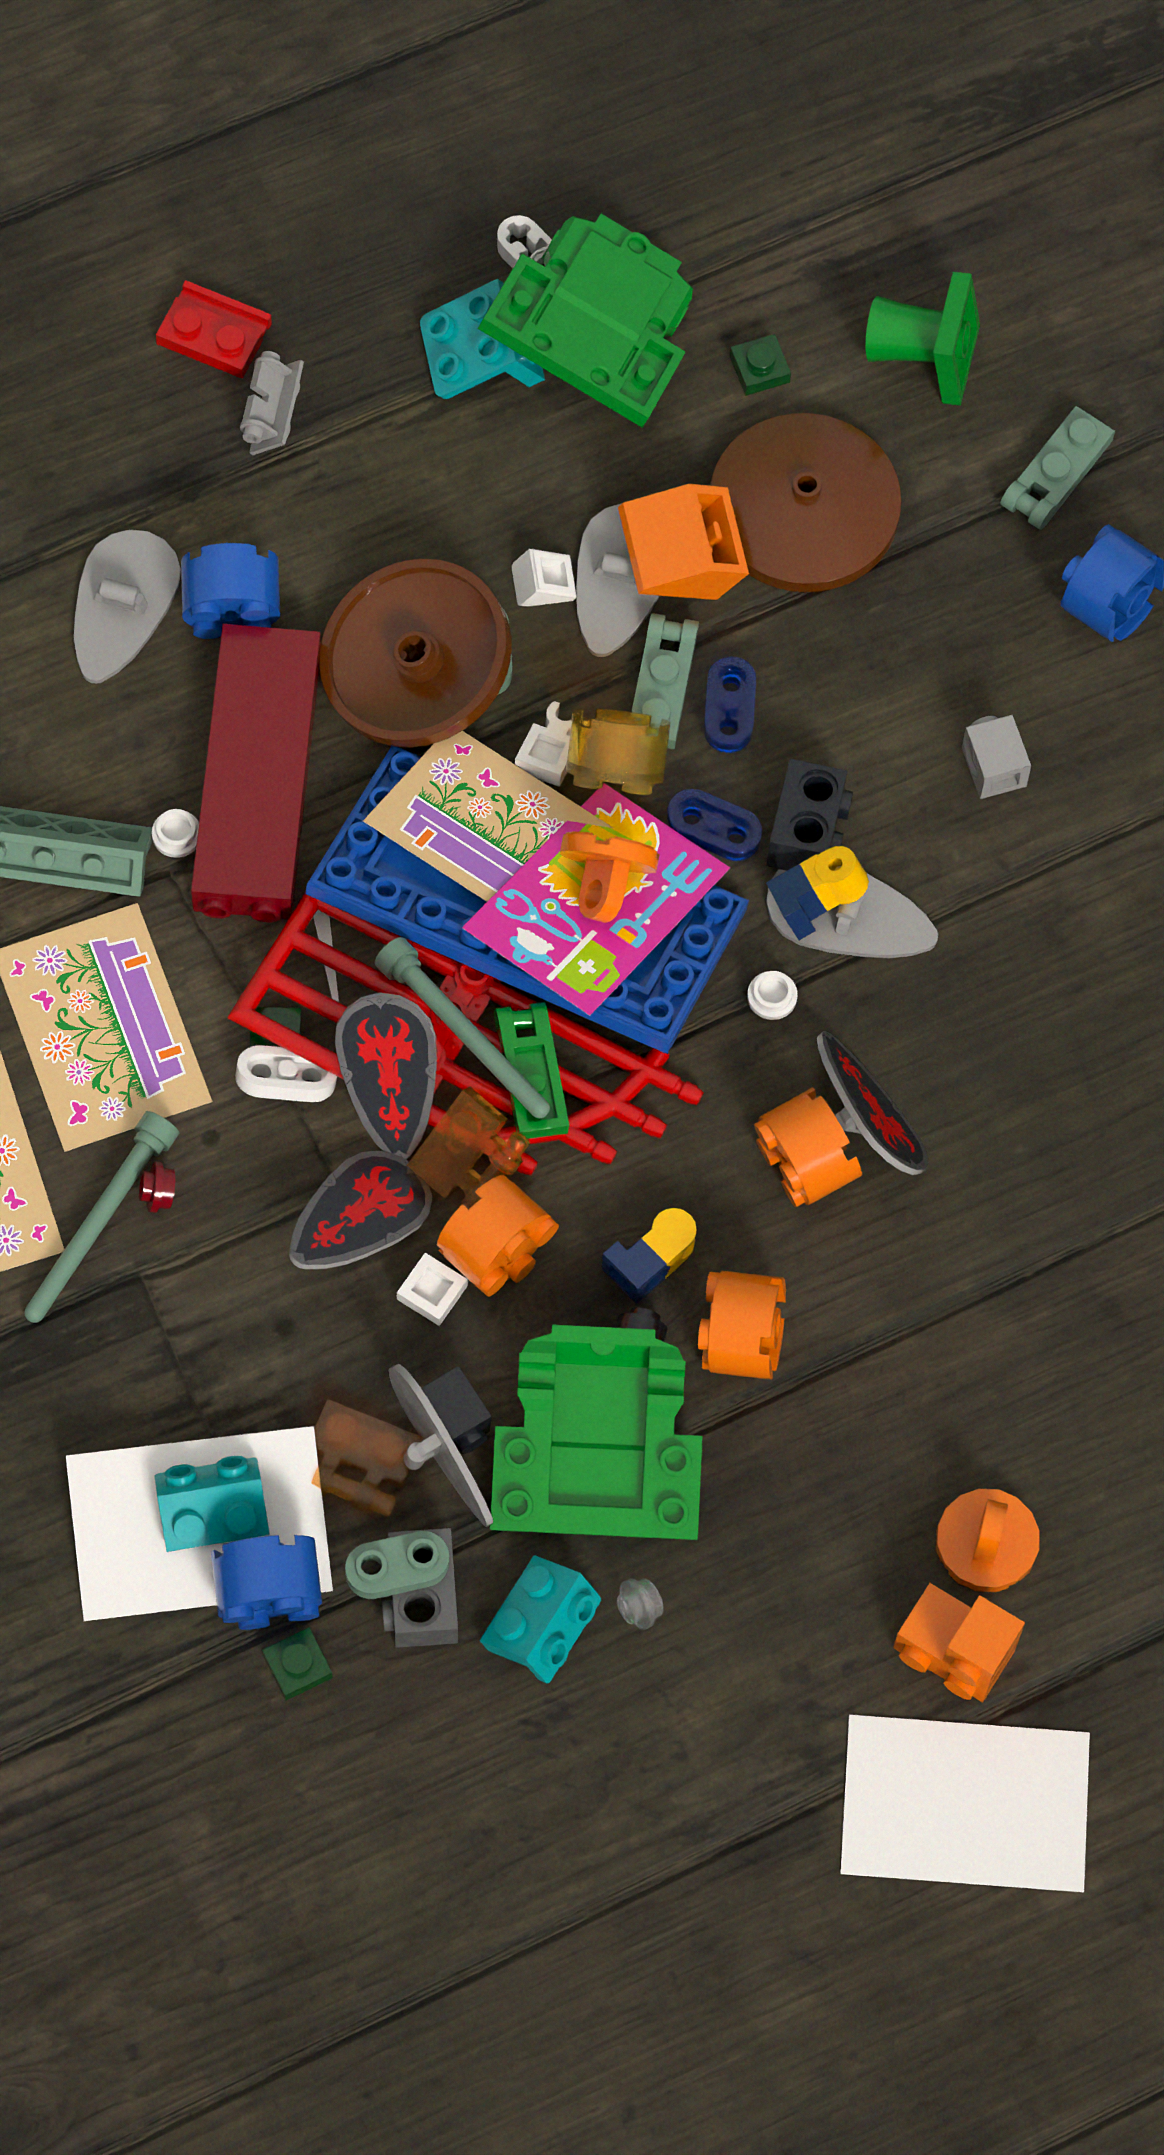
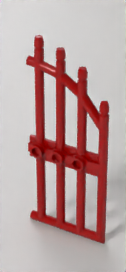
M305 892L227 1018L343 1079L337 1053L255 1011L270 988L336 1024L340 1020L347 1006L280 971L292 950L295 949L377 993L400 995L414 1002L430 1018L436 1035L437 1070L434 1094L441 1082L445 1080L513 1116L509 1091L454 1063L464 1043L410 987L399 983L397 980H389L382 972L304 931L317 910L384 945L401 936L306 895ZM406 939L418 951L417 959L422 965L445 976L439 989L502 1054L497 1033L477 1023L489 1002L493 1001L502 1007L510 1006L512 1011L529 1009V1004L538 1002L503 985L501 980ZM547 1008L552 1033L631 1074L611 1093L558 1065L562 1089L590 1104L568 1115V1134L518 1140L515 1126L481 1130L434 1104L431 1107L428 1125L504 1165L510 1164L512 1169L522 1174L532 1176L538 1162L531 1155L523 1151H516L515 1146L559 1140L584 1154H591L592 1158L599 1162L611 1165L616 1157L617 1150L603 1140H596L593 1135L585 1132V1129L608 1118L615 1117L634 1128L640 1127L642 1132L650 1136L661 1138L667 1128V1124L653 1114H646L643 1109L630 1103V1101L648 1083L671 1095L676 1094L678 1099L693 1105H698L704 1092L697 1085L689 1081L684 1082L680 1076L662 1068L670 1057L669 1053L666 1054L652 1048L646 1057L643 1058Z

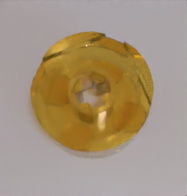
M584 709L573 710L566 771L574 775L573 785L600 789L603 786V782L623 784L622 791L649 795L652 793V787L655 784L664 782L670 721L662 719L660 726L656 727L651 725V715L596 709L595 718H583Z

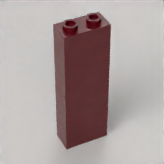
M223 624L191 888L193 911L202 912V914L211 918H227L231 914L251 916L257 921L267 923L277 922L280 918L289 919L293 913L320 670L321 638L318 631Z

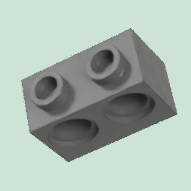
M451 1528L388 1532V1538L418 1531L435 1533L444 1540L448 1547L449 1568L445 1577L436 1585L392 1595V1600H382L384 1632L394 1631L396 1648L458 1643ZM420 1549L414 1553L425 1556L429 1561L433 1557L432 1553L426 1549ZM423 1604L430 1607L434 1615L426 1622L416 1623L411 1621L405 1613L410 1607Z

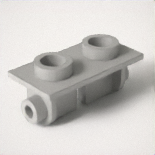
M264 351L261 357L255 360L250 389L260 394L262 399L255 394L248 396L243 420L240 424L243 439L246 442L252 443L250 454L255 455L286 444V439L291 429L290 422L296 396L300 390L299 382L304 361L298 360L284 365L280 362V356L272 351Z

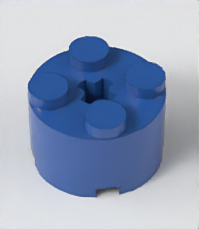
M1108 524L1099 531L1094 539L1093 546L1083 558L1079 555L1075 556L1065 568L1062 580L1067 582L1068 585L1060 605L1066 612L1109 641L1113 642L1114 637L1121 641L1138 628L1154 607L1153 604L1147 601L1154 587L1162 592L1164 588V560L1121 530L1115 529Z
M221 543L201 547V556L192 560L190 559V552L182 557V618L193 627V635L202 639L218 638L222 634L223 624L271 628V625L279 619V559L274 552L268 550V558L257 555L255 545Z
M279 1535L263 1536L222 1545L223 1553L217 1550L211 1551L218 1616L223 1619V1622H238L239 1629L252 1630L269 1626L270 1617L288 1615L289 1621H305L318 1618L320 1616L318 1606L322 1604V1593L315 1539L310 1536L294 1535L295 1545H284V1543L280 1542Z

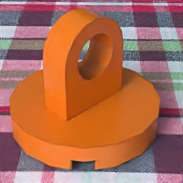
M566 832V834H563L560 855L585 864L579 894L580 912L584 917L607 923L612 921L621 909L629 872L656 873L660 854H657L658 852L652 846L615 836V838L601 841L596 840L597 835H593L590 832Z
M976 1489L960 1495L945 1509L936 1530V1552L940 1562L942 1560L944 1567L949 1571L948 1574L958 1584L979 1592H999L1009 1588L1010 1585L1016 1584L1029 1574L1039 1552V1528L1032 1512L1017 1497L999 1489Z

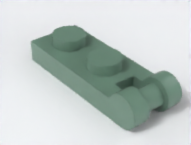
M1075 406L1017 481H1014L1009 486L1001 499L1000 505L1011 512L1020 511L1029 517L1028 523L1042 530L1113 441L1115 430ZM1033 490L1044 498L1038 501L1029 494Z
M651 613L627 732V741L675 749L697 640L699 621L685 619L684 623L667 621L666 615ZM662 639L680 642L679 651L674 652L660 649Z

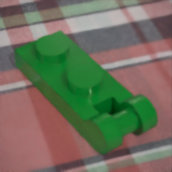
M546 1003L529 1004V1009L512 1011L510 1006L495 1008V1027L502 1055L545 1098L550 1106L549 1113L545 1117L536 1118L509 1091L518 1140L568 1134L569 1121ZM531 1029L534 1036L517 1038L516 1031Z

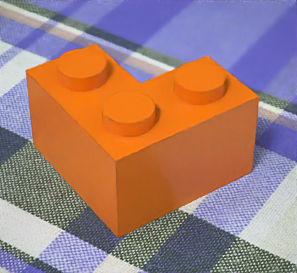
M929 1583L899 1630L894 1649L900 1652V1659L911 1668L919 1672H926L928 1669L945 1679L944 1685L955 1695L966 1700H971L973 1696L983 1703L1014 1654L1025 1622L980 1595L971 1608Z

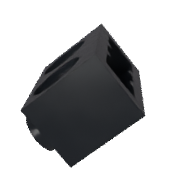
M789 759L770 839L766 866L788 871L816 854L818 855L829 848L842 845L844 833L837 832L835 829L838 818L848 819L853 791L845 790L847 770ZM820 796L824 798L825 801L817 802L809 799L808 797ZM808 837L816 842L803 843L798 838Z

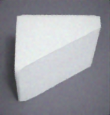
M528 549L512 564L518 606L569 602L577 598L570 555Z

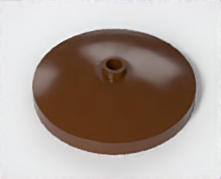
M794 413L776 416L755 424L729 444L716 464L710 486L728 487L747 563L748 575L762 583L783 590L820 592L835 589L857 580L874 568L884 557L894 540L901 512V490L897 474L888 456L863 431L830 416Z
M437 559L401 561L381 568L364 578L345 595L335 608L325 628L320 647L319 665L321 680L328 699L335 710L349 726L361 735L389 746H426L448 739L463 731L489 708L503 686L511 661L512 637L509 622L501 604L490 588L474 573L454 563Z

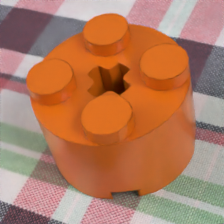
M813 1087L761 1115L759 1122L754 1124L759 1136L756 1140L757 1145L770 1166L779 1163L780 1171L784 1177L781 1184L794 1207H798L803 1203L810 1205L862 1176L857 1157L848 1161L843 1151L847 1150L846 1145L850 1143L844 1130L823 1097L819 1096L816 1098V1090Z
M505 1175L496 1176L478 1188L475 1193L482 1199L469 1209L462 1204L446 1223L437 1240V1246L440 1248L438 1251L444 1255V1258L488 1297L494 1295L509 1278L515 1283L524 1279L536 1264V1260L532 1257L533 1253L538 1247L547 1243L559 1227V1224Z
M731 1271L710 1272L706 1287V1302L711 1303L710 1319H701L698 1335V1349L703 1350L702 1368L709 1370L711 1373L772 1380V1371L777 1370L784 1331L785 1318H781V1309L776 1308V1302L786 1303L784 1277Z

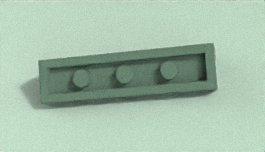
M0 806V877L140 897L144 888L146 856L153 841L152 827Z

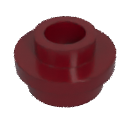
M153 1162L150 1171H142L139 1201L147 1202L148 1212L157 1213L159 1208L170 1209L175 1191V1170L164 1168L162 1162Z

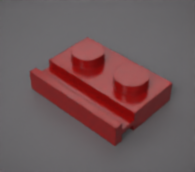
M185 280L182 285L183 290L179 297L175 298L156 333L157 345L243 379L263 342L266 330H269L272 325L271 314Z

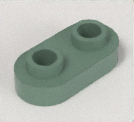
M418 1531L364 1543L356 1547L346 1560V1580L350 1589L355 1594L366 1599H377L430 1587L439 1583L447 1574L449 1550L440 1536L428 1531ZM420 1549H426L432 1553L433 1557L427 1563H419L413 1558L414 1553ZM368 1561H376L382 1568L377 1574L369 1575L362 1570V1566Z

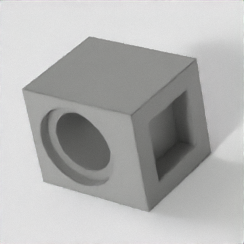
M1013 715L997 718L996 716L982 717L966 727L962 751L980 799L1027 786L1031 764Z

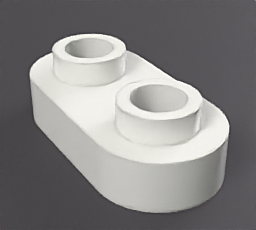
M263 1045L252 1046L240 1054L235 1074L236 1082L240 1089L251 1096L303 1102L325 1100L333 1093L337 1080L336 1075L282 1047Z

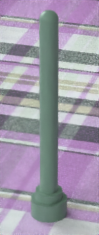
M398 937L384 946L375 959V966L389 980L396 979L399 983L406 982L534 1117H545L550 1110L549 1103L420 969L421 962L417 959L418 951L404 937Z
M146 1111L134 1128L137 1134L133 1138L136 1145L26 1306L24 1314L28 1321L37 1323L44 1318L153 1155L159 1156L162 1150L168 1151L179 1135V1131L168 1120L154 1112Z

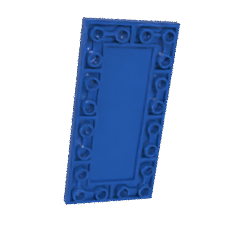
M391 746L308 881L306 895L668 1054L742 920L749 900L714 885L589 1016L462 929L486 903L485 900L363 822L370 812L421 758L400 747Z

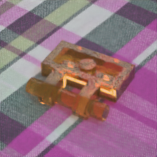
M468 1087L462 1090L407 1166L444 1198L453 1194L458 1186L464 1190L465 1198L457 1209L462 1204L469 1209L482 1199L475 1191L496 1176L513 1175L523 1162L521 1155L530 1142L519 1132H513L507 1142L499 1137L497 1133L508 1119L473 1088ZM484 1152L489 1156L491 1163L480 1176L472 1167Z
M328 1399L314 1428L317 1454L324 1458L319 1464L311 1484L321 1489L322 1496H326L329 1492L353 1502L354 1509L367 1514L370 1510L389 1517L395 1505L396 1497L379 1491L381 1485L385 1481L403 1488L411 1471L404 1463V1456L409 1446L414 1442H422L423 1437ZM340 1464H343L367 1475L362 1483L337 1474Z

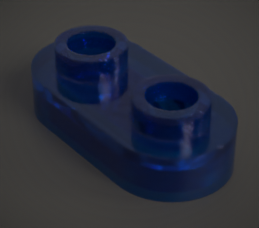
M721 658L711 666L708 672L704 735L710 746L724 753H734L742 750L749 744L753 734L756 673L753 667L742 658ZM735 683L739 686V689L727 691L723 688V685ZM730 726L737 732L733 735H725L720 729Z
M698 789L680 791L669 803L667 813L668 826L700 848L732 861L746 860L758 851L762 837V826L759 819L752 812ZM687 815H695L700 821L696 824H688L683 818ZM732 834H740L745 840L742 843H733L728 837Z

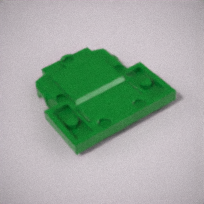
M603 214L599 215L596 222L572 216L564 222L561 228L559 227L541 259H543L545 266L525 254H521L478 329L643 428L685 354L684 350L663 337H672L689 308L688 304L692 299L693 288L677 272L682 262L651 244L645 235L631 232Z
M552 1325L551 1334L528 1340L522 1352L519 1353L517 1394L525 1410L524 1427L495 1426L491 1501L493 1523L490 1524V1530L698 1540L703 1436L674 1434L675 1416L681 1405L684 1404L686 1362L683 1360L678 1347L656 1339V1330L570 1325Z

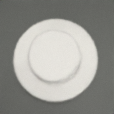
M171 809L164 812L156 819L152 827V840L155 847L162 854L174 858L191 854L197 846L199 822L191 813L181 809Z
M779 971L763 972L757 975L749 985L747 993L749 1006L755 1014L764 1019L777 1020L784 1018L793 1011L796 1005L797 988L790 977Z

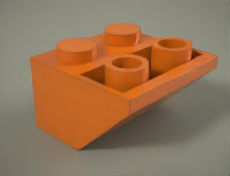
M686 484L627 501L618 506L638 594L717 600L749 574L728 487Z

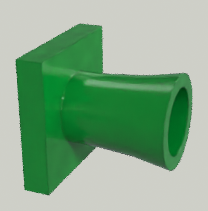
M953 272L944 310L904 304L877 295L872 302L867 323V361L897 360L935 363L942 403L961 406L980 328L972 274Z

